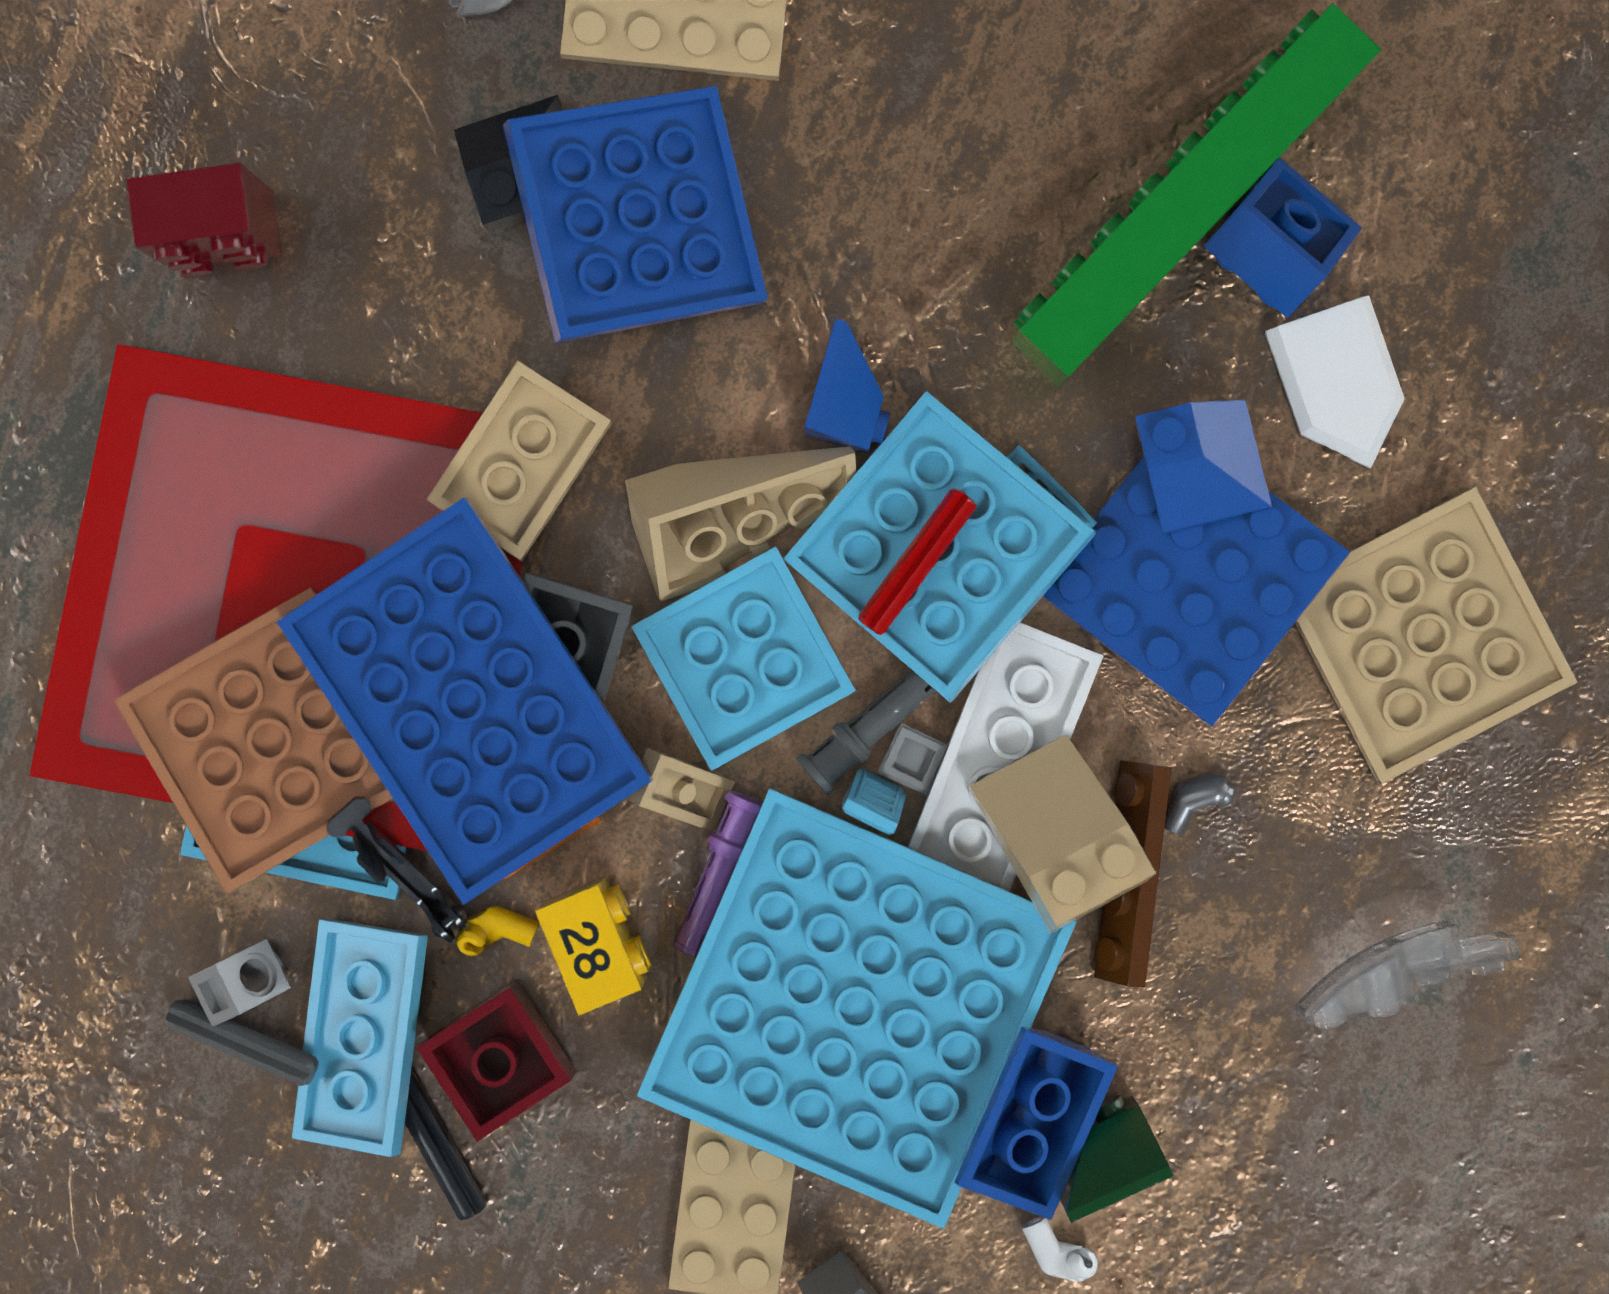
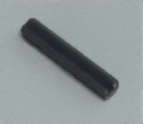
M411 1069L405 1125L457 1218L460 1220L470 1219L487 1206V1201Z

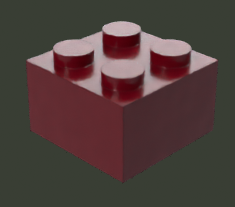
M518 980L510 983L425 1038L416 1048L476 1142L571 1082L576 1073L575 1068Z

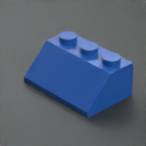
M1021 1027L954 1183L960 1187L1052 1220L1118 1066L1086 1046L1045 1030Z

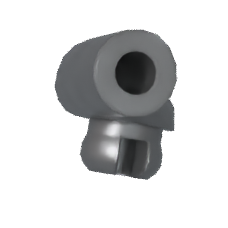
M1208 772L1181 781L1176 786L1167 805L1164 829L1183 837L1195 811L1213 806L1223 809L1233 802L1236 795L1234 784L1227 780L1224 775L1214 772Z

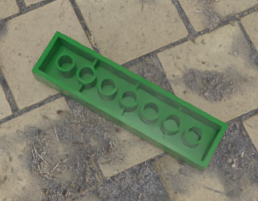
M1334 3L1320 16L1311 9L1279 45L1285 53L1280 56L1272 50L1242 83L1241 87L1247 93L1241 97L1235 90L1232 91L1203 124L1209 132L1202 137L1197 131H1194L1172 154V157L1165 164L1171 172L1163 178L1156 171L1133 195L1134 197L1127 203V206L1133 212L1126 219L1117 212L1088 244L1095 251L1087 260L1078 252L1051 283L1057 291L1048 300L1039 293L1017 316L1013 325L1019 331L1011 343L1057 387L1072 374L1382 50Z

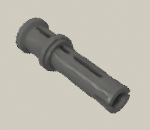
M911 669L848 724L844 721L840 724L836 723L831 728L832 735L808 756L802 753L796 760L819 787L829 795L834 791V782L856 763L864 765L871 755L869 749L915 711L936 690Z

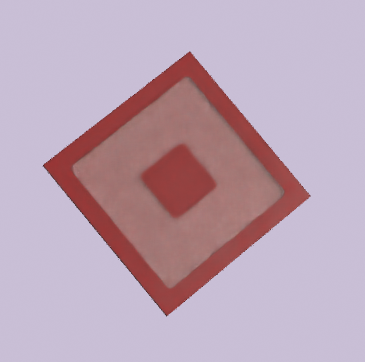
M117 344L29 776L173 803L115 704L114 699L305 590L312 588L316 595L441 513L442 510L429 503L427 498L483 413ZM502 550L521 577L524 559L521 562ZM394 799L371 811L362 819L365 823L372 822L395 845L427 851ZM350 830L344 836L353 837L354 832Z

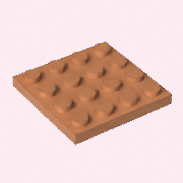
M312 588L305 590L114 699L115 704L226 894L232 893L330 836L327 832V820L354 797L367 798L371 803L370 812L393 799L277 624L278 620L316 596Z

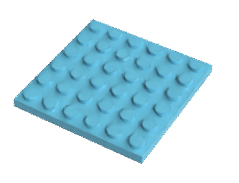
M769 788L637 1093V1097L944 1229L962 1188L954 1183L963 1160L1021 1027L1031 1028L1077 921L1075 920L1050 934L1031 900Z

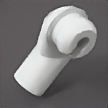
M1037 1217L1021 1227L1041 1270L1047 1275L1081 1282L1096 1273L1098 1259L1095 1253L1089 1248L1058 1241L1047 1218Z

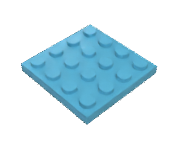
M926 391L783 559L951 703L1096 533L1090 526ZM952 488L962 491L975 502L976 508L887 631L882 635L874 633L859 621V613L947 492Z

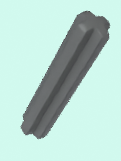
M174 1001L165 1018V1024L168 1028L299 1086L309 1085L318 1069L319 1061L316 1057L230 1019L212 1027L203 1008L189 1001Z

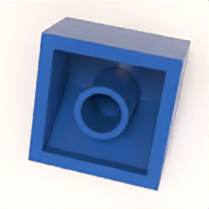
M1279 157L1203 247L1215 256L1217 262L1224 269L1234 272L1254 289L1265 304L1276 308L1288 318L1327 277L1362 227Z

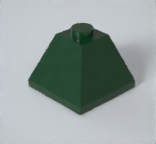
M1115 1095L1104 1099L1060 1199L1071 1223L1174 1176L1139 1104L1133 1096L1123 1100L1121 1095Z

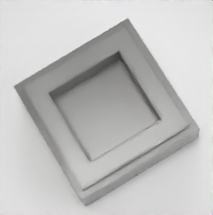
M900 723L877 772L924 795H928L948 744Z

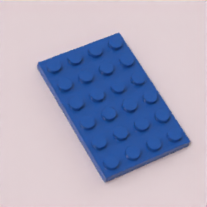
M463 497L277 621V624L463 905L653 780L467 497Z

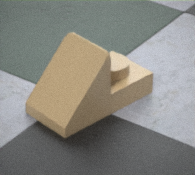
M647 748L642 763L653 780L625 799L640 807L714 832L727 802L725 800L727 790H732L735 782L666 751H655Z

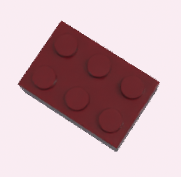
M241 163L126 179L135 248L152 257L155 262H160L167 266V269L179 270L180 277L209 275L213 273L212 265L233 262L234 269L237 270L261 268L268 265L267 258L282 256L273 191Z

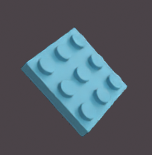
M776 547L631 626L711 771L856 691Z

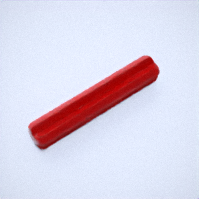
M952 488L947 492L859 613L858 619L863 625L879 635L887 631L974 512L976 504L973 499L956 488Z

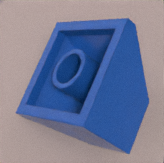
M835 318L806 420L805 436L841 447L851 446L855 451L868 454L871 442L878 444L883 442L891 413L880 410L884 396L847 322Z
M1245 400L1190 402L1135 416L1137 432L1162 534L1272 508Z

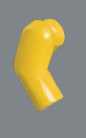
M488 906L467 918L470 924L467 930H463L459 926L456 945L461 953L468 956L481 954L484 948L503 937L530 947L539 921L500 906Z

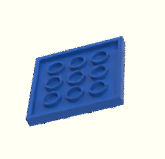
M717 86L508 119L503 124L555 343L758 305L768 300Z
M1143 456L1094 518L1097 524L1092 529L1096 535L1042 598L1209 727L1213 728L1349 556L1350 551L1270 491L1268 492L1272 508L1162 534Z

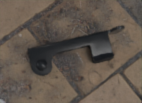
M354 797L327 820V832L332 837H343L352 830L354 832L352 839L358 851L357 863L378 883L384 881L386 875L391 878L425 912L432 924V932L437 937L444 938L449 943H452L456 939L451 928L452 926L457 924L463 930H467L470 927L464 908L457 905L372 822L365 823L362 820L370 813L371 803L365 797Z

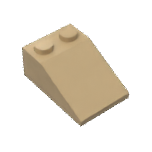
M1067 735L1054 740L969 786L978 806L1050 934L1147 882L1156 874L1129 824Z

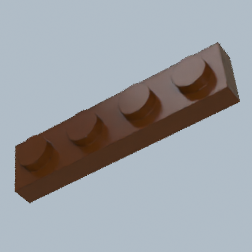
M1120 760L1119 775L1115 785V805L1132 829L1156 874L1147 882L1103 905L1099 941L1095 950L1096 966L1094 978L1128 987H1145L1172 767Z

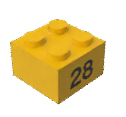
M606 876L546 900L535 911L578 1016L642 989L648 977L646 974L649 972L648 967L652 966V962L642 937L638 935L631 938L625 921L627 916L631 915V912L619 884L610 887Z

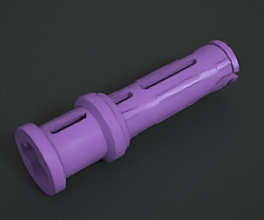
M727 790L725 800L728 802L717 832L710 833L707 840L709 843L707 848L711 850L708 862L691 899L683 924L673 942L675 948L692 956H695L696 953L698 954L763 804L762 801L737 791Z

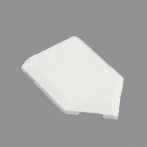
M1368 295L1274 327L1264 333L1299 434L1319 445L1322 444L1349 457L1350 460L1370 469L1405 398Z

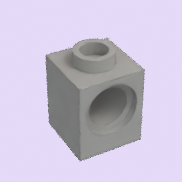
M267 939L188 977L212 1027L234 1018L291 988L284 975L283 963L278 955L273 952ZM240 973L245 977L248 988L241 982Z

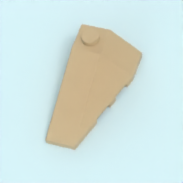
M852 447L679 463L625 480L632 525L659 601L662 602L700 589L725 575L724 568L746 554L752 552L756 558L771 549L767 542L790 527L794 526L803 529L815 522L857 473L856 457Z

